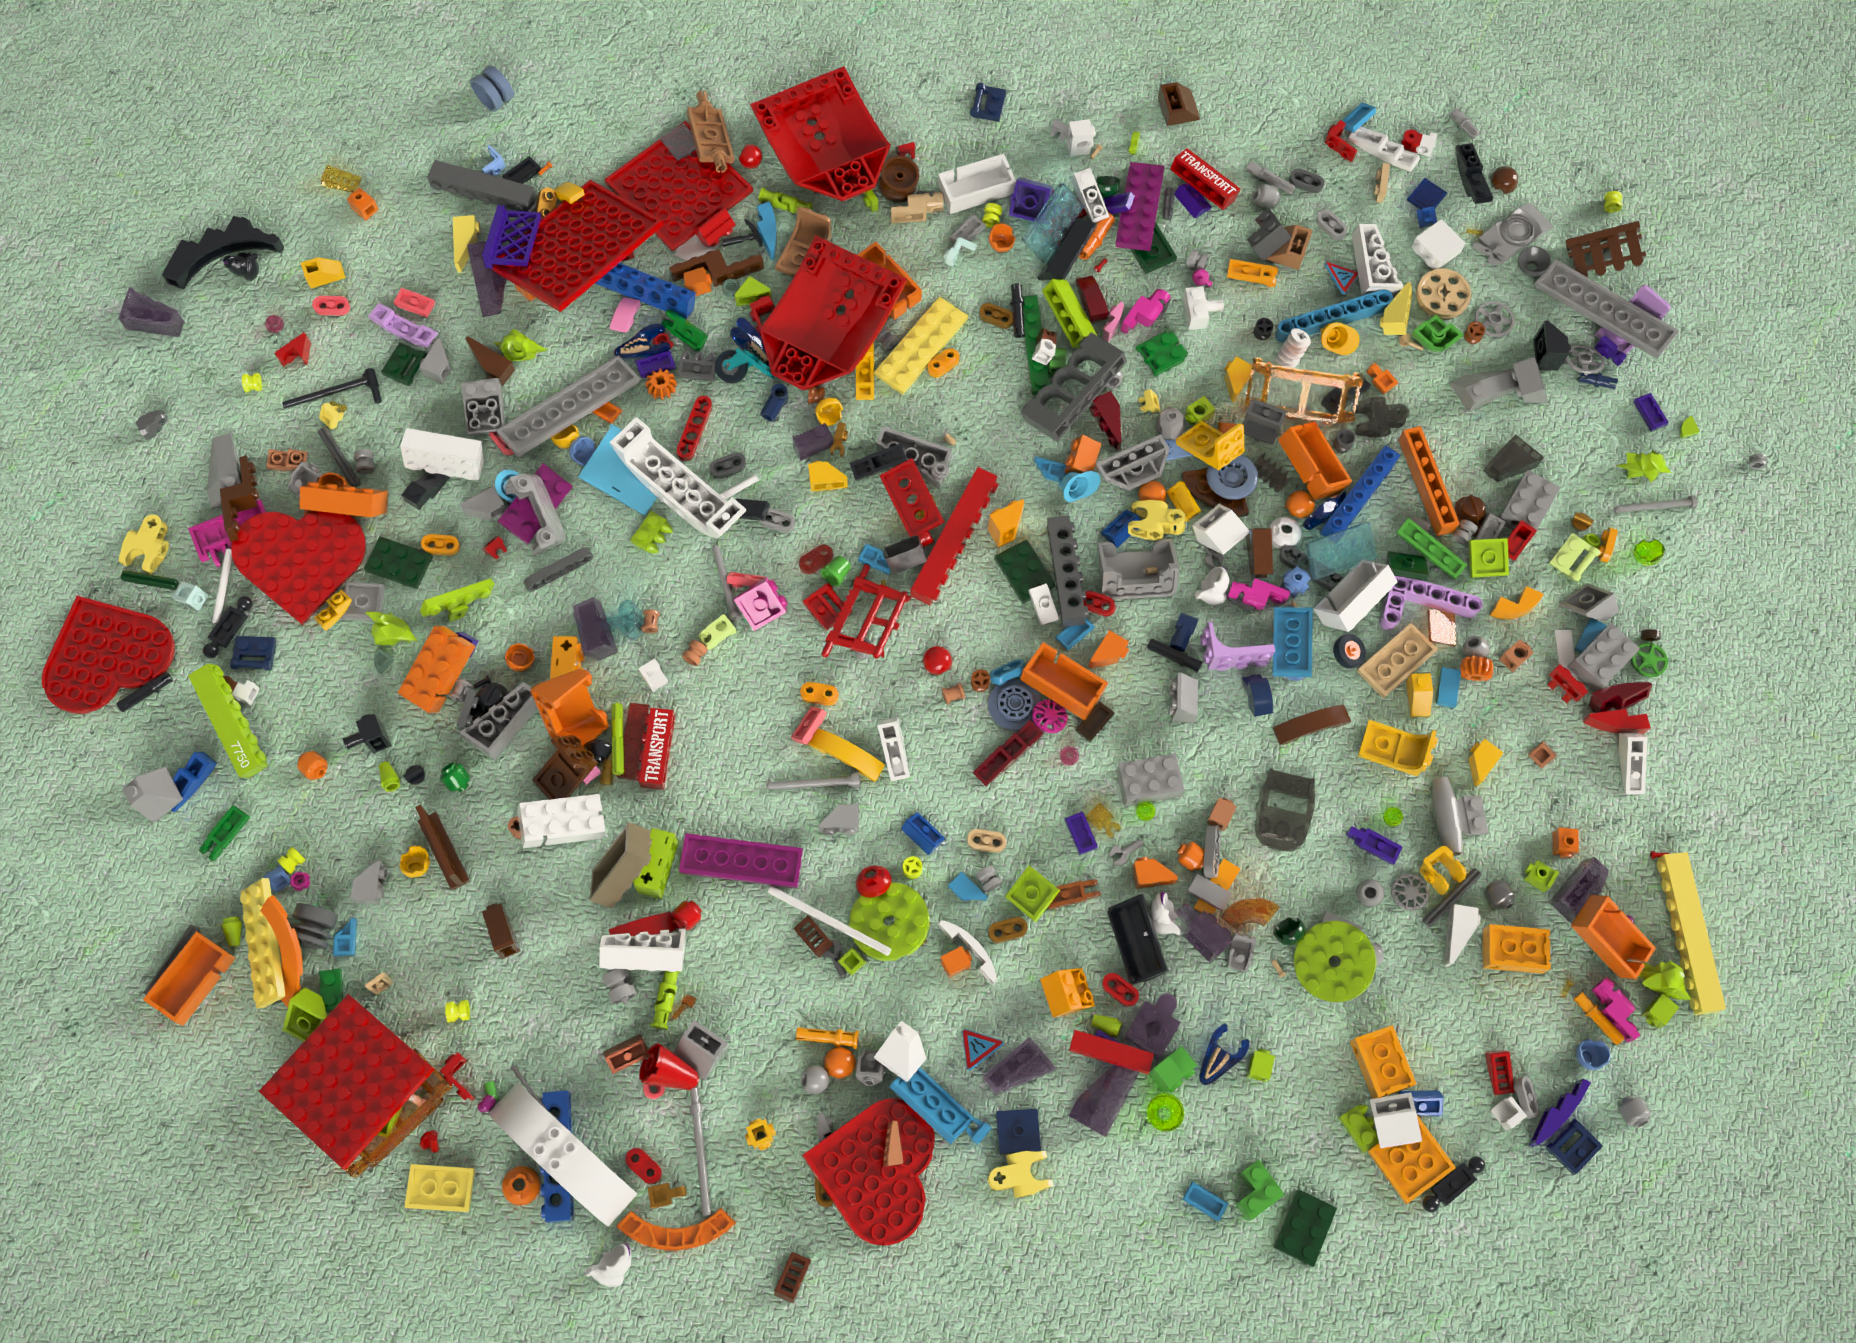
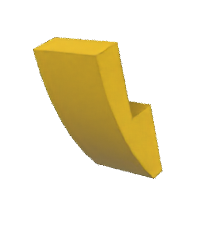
M564 182L553 189L559 200H566L570 204L585 195L582 188L570 182Z
M340 590L326 600L329 607L314 617L316 622L325 631L342 617L352 602L351 598L343 590Z

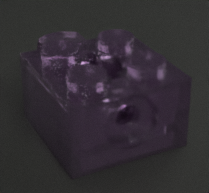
M1184 903L1181 906L1182 909L1179 908L1176 911L1177 916L1188 926L1182 936L1211 964L1234 940L1231 937L1232 934L1227 928H1222L1217 923V919L1213 914L1207 913L1204 910L1198 915L1187 903Z
M1165 993L1159 997L1155 1006L1145 1001L1122 1040L1138 1049L1154 1053L1153 1058L1158 1061L1181 1023L1172 1017L1177 1007L1176 998L1172 994Z

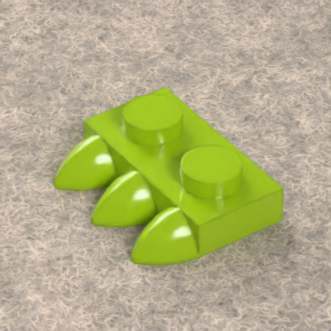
M651 511L630 541L648 553H658V547L653 542L665 543V537L661 532L673 533V529L667 522V519Z
M1357 1105L1338 1117L1362 1153H1365L1379 1143L1376 1129H1372L1375 1125L1373 1117H1364L1368 1109L1367 1105Z

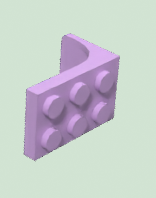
M1645 284L1640 287L1638 292L1629 301L1660 320L1671 309L1666 300L1662 299L1652 288ZM1604 327L1595 334L1599 340L1606 335L1619 346L1617 350L1625 354L1635 347Z
M1213 622L1207 623L1206 628L1203 629V634L1200 636L1201 645L1205 647L1203 659L1204 663H1207L1208 670L1218 669V671H1225L1233 667L1237 669H1245L1248 666L1265 667L1269 664L1275 653L1274 644L1237 648L1225 646L1216 638Z

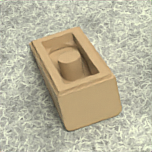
M384 971L364 986L375 995H378L391 986L393 982Z

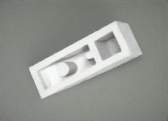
M899 718L879 721L878 729L890 780L896 781L910 778Z
M1619 733L1618 752L1624 794H1645L1647 737L1640 733Z
M1457 904L1449 908L1445 967H1449L1455 962L1479 926L1480 915H1478V908Z

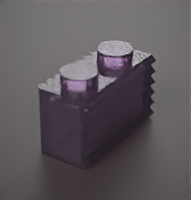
M825 423L816 426V428L813 427V429L806 431V433L803 432V434L796 435V437L793 436V449L800 461L833 445V436Z

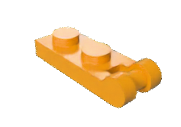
M1230 259L1227 278L1274 287L1276 286L1275 276L1278 274V268Z

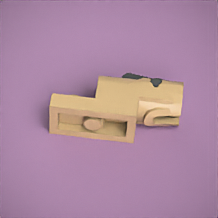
M917 191L916 194L907 195L906 207H891V223L926 221L927 212L943 211V193Z

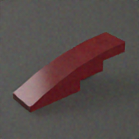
M1029 720L1002 746L1000 745L973 774L987 787L1030 749L1044 733Z

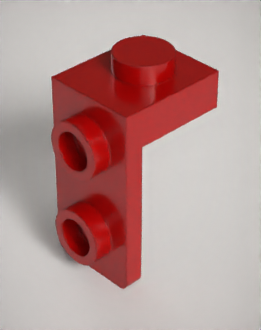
M1340 120L1336 125L1333 124L1329 128L1325 144L1338 152L1344 159L1352 162L1357 150L1340 138L1346 125L1345 122Z
M769 295L760 297L757 301L750 303L752 311L749 313L752 320L757 322L758 326L755 329L759 337L761 336L759 328L763 325L760 316L775 308V304Z
M457 1052L446 1059V1065L440 1070L444 1075L442 1079L450 1087L454 1084L458 1088L456 1093L462 1099L466 1100L468 1098L473 1101L475 1097L453 1077L467 1062Z

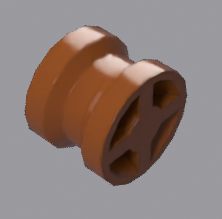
M1471 322L1464 333L1465 341L1470 344L1479 343L1485 334L1484 325L1480 322Z
M810 388L808 404L819 403L820 400L824 399L825 388Z
M983 669L976 670L971 676V687L977 692L986 691L990 685V675Z

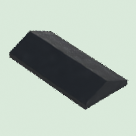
M1077 218L1072 222L1037 277L1038 280L1065 279L1097 227V224L1081 218Z

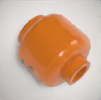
M309 751L299 757L297 768L307 779L316 780L326 774L328 763L318 752Z
M1192 841L1187 844H1181L1177 850L1179 854L1178 862L1190 871L1200 870L1204 866L1205 850Z

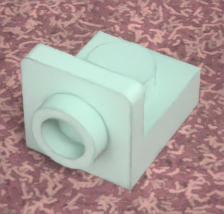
M181 581L172 598L178 602L190 605L199 611L208 598V594L196 585Z

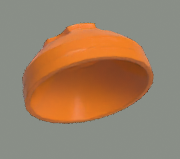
M518 1166L511 1169L505 1175L502 1182V1191L505 1198L515 1205L522 1206L531 1203L537 1198L541 1190L539 1175L535 1170L527 1166ZM518 1178H522L525 1181V1188L521 1191H516L513 1187L514 1181Z

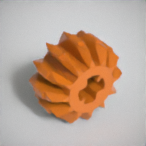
M659 369L657 373L652 370V376L647 375L645 385L649 395H653L655 400L660 397L663 401L665 396L670 398V393H675L677 381H675V376L670 374L668 370L662 372Z
M1480 656L1462 659L1460 664L1461 677L1473 682L1487 681L1492 678L1493 674L1492 660Z

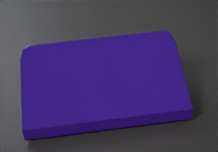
M1188 183L1180 185L1175 191V197L1193 218L1201 216L1212 208L1206 199Z

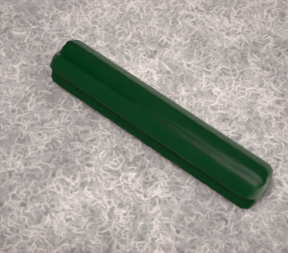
M128 570L122 571L121 579L125 582L176 590L179 582L173 578Z

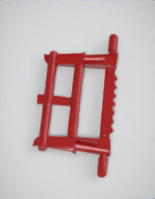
M865 564L859 576L855 577L853 589L849 590V595L846 596L847 601H843L844 606L841 607V612H838L839 617L835 618L836 623H833V630L826 637V644L821 653L822 657L826 658L829 656L834 644L851 648L853 651L873 655L875 659H878L880 656L884 658L885 652L883 649L892 629L898 630L900 623H897L896 620L904 603L910 601L911 596H908L906 591L900 592L883 584L878 585L866 580L865 578L870 570V566ZM860 590L876 595L857 637L853 638L841 634L840 632ZM883 598L897 601L889 620L875 617ZM871 624L885 627L877 646L864 641Z

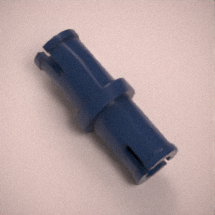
M1580 372V375L1583 377L1578 378V382L1592 384L1597 388L1601 386L1615 390V384L1618 383V378L1602 376V373L1585 375Z

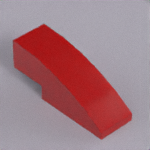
M1627 709L1590 713L1583 719L1584 724L1616 734H1644L1651 729L1647 714L1628 716Z
M671 912L641 918L608 929L610 935L629 933L631 936H636L640 932H648L649 935L660 934V930H669V933L677 931L672 923Z

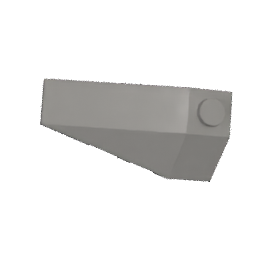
M1514 369L1464 375L1449 383L1468 413L1515 391L1516 387L1519 386L1518 381L1513 380L1511 371Z
M231 433L212 438L207 494L210 506L214 509L222 506L221 488L242 483L240 462Z

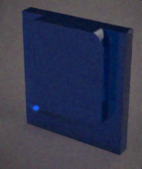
M1424 178L1407 198V201L1419 209L1433 206L1436 208L1445 198L1447 192Z

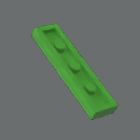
M1410 518L1396 532L1398 536L1453 580L1467 566L1465 562Z

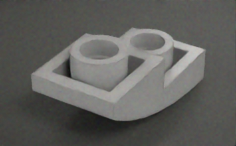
M823 1112L818 1117L819 1142L825 1139L824 1137L830 1135V1129L833 1128L829 1116L825 1117Z

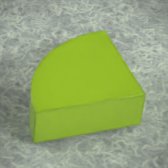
M1693 416L1688 417L1682 423L1679 432L1681 439L1700 432Z

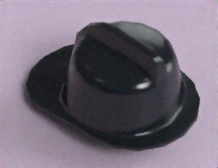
M488 683L479 690L476 695L479 698L476 709L472 708L470 714L473 716V721L478 717L481 718L493 705L496 706L504 700V697L508 695V691L503 685Z

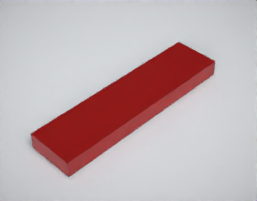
M1074 1030L1069 1048L1071 1052L1147 1075L1150 1073L1154 1053L1078 1030Z

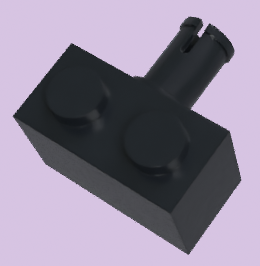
M375 714L362 716L360 720L356 721L359 732L342 738L347 750L365 743L374 754L392 746L384 725Z

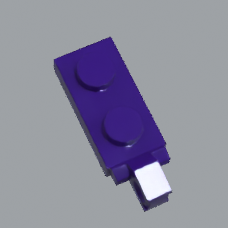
M1351 826L1346 836L1355 840L1354 844L1391 865L1395 864L1403 848L1401 845L1369 828H1361L1359 830Z

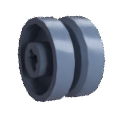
M488 65L482 70V75H476L470 80V85L478 99L489 110L496 112L503 106V102H509L515 94L504 75L494 66Z

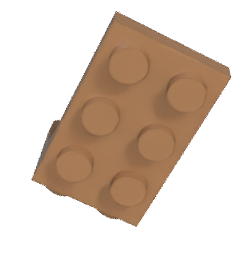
M798 207L794 231L775 265V270L794 277L815 235L830 242L831 220L826 215L815 213L809 208Z

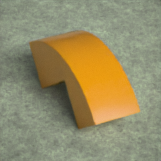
M1526 586L1520 593L1516 603L1500 597L1495 603L1490 616L1506 620L1520 618L1528 614L1539 603L1544 594Z

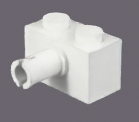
M1203 286L1186 288L1183 304L1188 330L1206 329L1209 320L1208 312L1223 311V299L1207 301Z

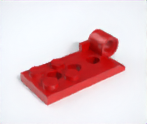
M911 458L879 476L909 537L918 536L922 546L925 547L934 542L929 530L944 523V520L914 460ZM903 479L909 480V484L905 488L900 487V482ZM916 495L917 500L915 503L910 504L907 502L909 496ZM918 511H924L925 516L922 519L918 520L915 518Z

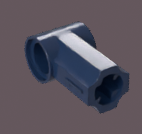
M779 383L772 387L771 394L760 413L765 420L775 422L782 407L788 402V391L784 384ZM778 393H783V394H784V395L781 396V397L776 396V394H778Z
M1181 612L1169 647L1185 652L1199 619Z

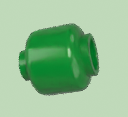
M452 762L441 770L440 780L449 791L462 792L469 786L470 774L462 764H454Z

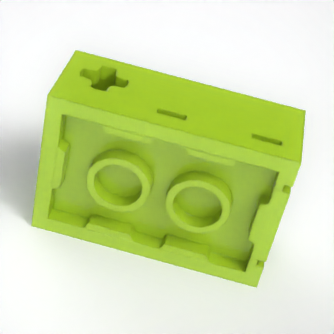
M652 828L650 832L652 844L649 850L651 860L647 866L643 867L639 877L635 878L632 882L638 894L662 900L679 842L675 833Z

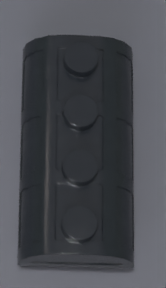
M1139 894L1109 907L1107 914L1129 981L1131 980L1133 984H1138L1168 973L1169 970L1144 895Z

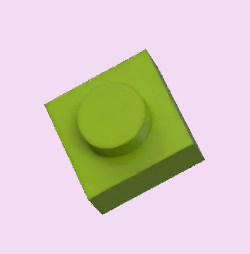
M872 190L865 192L862 198L863 203L873 213L878 210V199Z

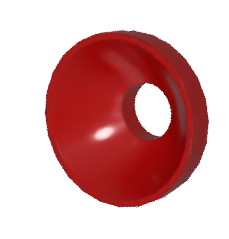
M873 865L865 867L856 878V888L859 894L864 897H877L889 889L892 878L888 870L883 866ZM869 872H876L871 878L865 877Z

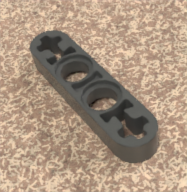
M1285 546L1280 552V561L1292 569L1296 566L1303 569L1300 566V562H1308L1309 568L1304 570L1309 574L1310 580L1330 592L1335 588L1334 584L1344 578L1292 546ZM1290 552L1291 556L1289 558H1286V554ZM1323 571L1326 577L1320 579L1316 576V572ZM1329 576L1332 577L1329 583H1327L1326 581L1328 580Z
M588 547L581 548L530 575L523 581V584L529 592L535 591L592 560L593 554Z

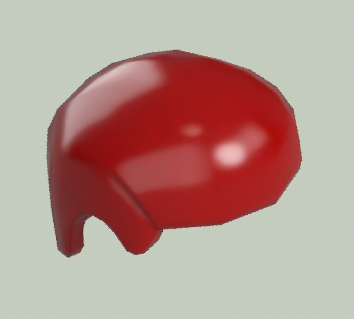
M933 646L924 653L922 662L924 668L929 673L942 675L951 669L953 659L951 653L944 647Z

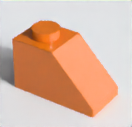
M1109 630L1091 658L1088 667L1092 669L1118 663L1120 658L1124 659L1129 652L1127 648L1129 641Z
M1141 857L1136 859L1137 861H1134L1132 865L1136 889L1175 884L1178 880L1175 873L1155 859Z

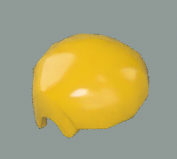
M828 397L819 401L815 408V415L822 426H831L841 420L843 408L838 399Z
M572 424L550 438L557 447L568 449L571 442L579 437V431Z
M410 846L409 851L401 855L399 867L404 875L410 878L419 877L428 871L431 863L430 857L422 846Z

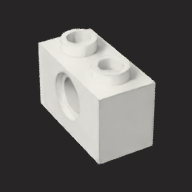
M1090 119L1069 122L1066 144L1070 157L1090 154L1091 147L1094 145L1093 137L1095 136V127L1091 126Z

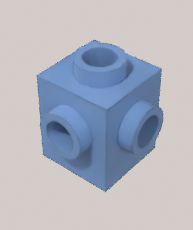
M1298 566L1293 570L1289 569L1282 576L1284 580L1280 587L1291 591L1290 596L1294 599L1300 593L1304 594L1310 587L1308 585L1311 579L1309 574Z

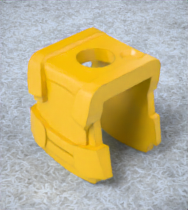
M1441 846L1427 856L1419 869L1424 879L1429 884H1432V887L1441 895L1447 893L1449 884L1432 867L1440 861L1458 883L1462 882L1466 877L1465 867L1453 858V852L1446 846Z

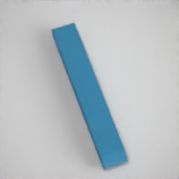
M1379 290L1285 319L1279 323L1275 332V338L1277 341L1284 343L1294 328L1303 330L1309 336L1321 332L1320 329L1330 323L1348 324L1383 313L1392 301L1393 296L1388 290Z

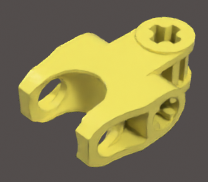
M1158 500L1136 501L1132 503V512L1145 519L1129 522L1128 533L1130 535L1147 540H1160L1164 534L1179 535L1184 532L1185 513L1182 510L1168 509V505L1165 502Z
M148 515L144 518L139 531L130 530L127 533L119 555V562L122 565L128 567L132 564L135 557L142 554L145 555L142 570L146 573L152 574L161 564L168 552L169 543L164 540L168 532V526L159 516Z
M1023 1151L1006 1155L1008 1166L997 1167L991 1171L988 1176L989 1186L999 1191L1012 1188L1014 1198L1030 1196L1052 1187V1180H1036L1030 1172L1033 1162L1047 1158L1046 1151ZM997 1174H999L1000 1177L1004 1178V1180L1001 1181V1184H999L998 1181H994V1178L997 1176Z

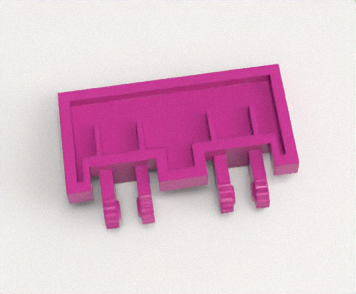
M261 499L257 500L258 507L238 512L239 518H236L239 526L249 518L266 512ZM223 514L188 528L201 562L210 560L208 552H210L216 567L221 566L217 552L223 551L225 555V550L228 547L231 549L232 545L224 529Z

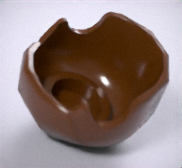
M1498 167L1492 173L1491 183L1495 190L1500 189L1504 194H1508L1517 188L1518 174L1512 167Z

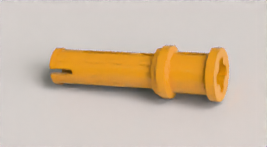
M797 1027L796 1040L830 1043L836 1047L850 1046L857 1049L859 1031L847 1032L842 1031V1029L827 1031Z

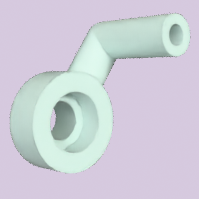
M961 237L957 238L954 246L950 250L947 249L944 255L945 264L953 267L957 261L961 246L975 251L977 244Z

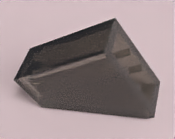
M1515 434L1491 459L1483 471L1489 478L1499 482L1526 472L1527 469L1537 468L1544 457Z

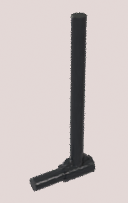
M368 368L364 371L362 378L283 401L282 404L284 409L362 385L371 389L376 404L381 403L382 399L378 389L379 384L375 370Z

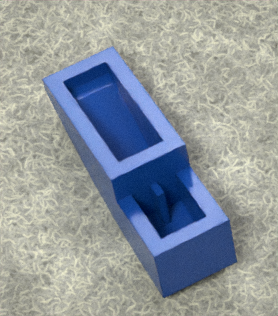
M204 751L194 752L186 766L179 768L175 774L173 781L183 800L172 808L171 811L176 812L183 806L217 765V762Z

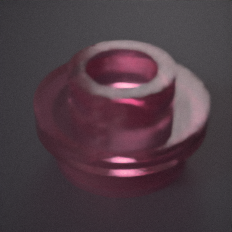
M271 315L266 319L265 327L271 333H278L284 328V321L279 316Z
M1072 746L1064 747L1060 752V760L1065 765H1074L1079 760V752ZM1067 753H1072V754H1073V757H1072V758H1068V757L1066 756V754H1067Z

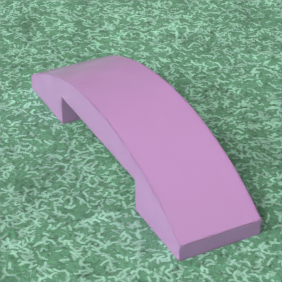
M380 303L376 305L368 316L369 319L388 332L421 347H428L438 334L424 325L419 326L396 315L392 309Z

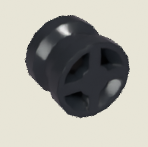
M1260 318L1256 322L1253 331L1254 336L1259 340H1267L1271 336L1274 327L1273 322L1268 318Z

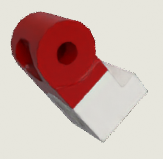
M1410 129L1405 131L1401 145H1404L1405 150L1430 157L1437 134L1431 132L1428 136Z

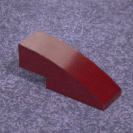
M1093 275L1075 279L1084 311H1087L1090 323L1106 320L1109 311Z
M1631 682L1602 688L1592 693L1589 707L1596 713L1609 711L1612 708L1616 710L1627 709L1648 698L1652 684L1650 682Z

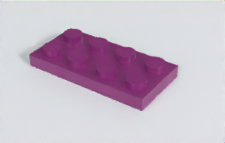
M544 463L534 474L543 480L556 509L573 486ZM517 496L497 521L527 545L541 528L528 497L519 500Z

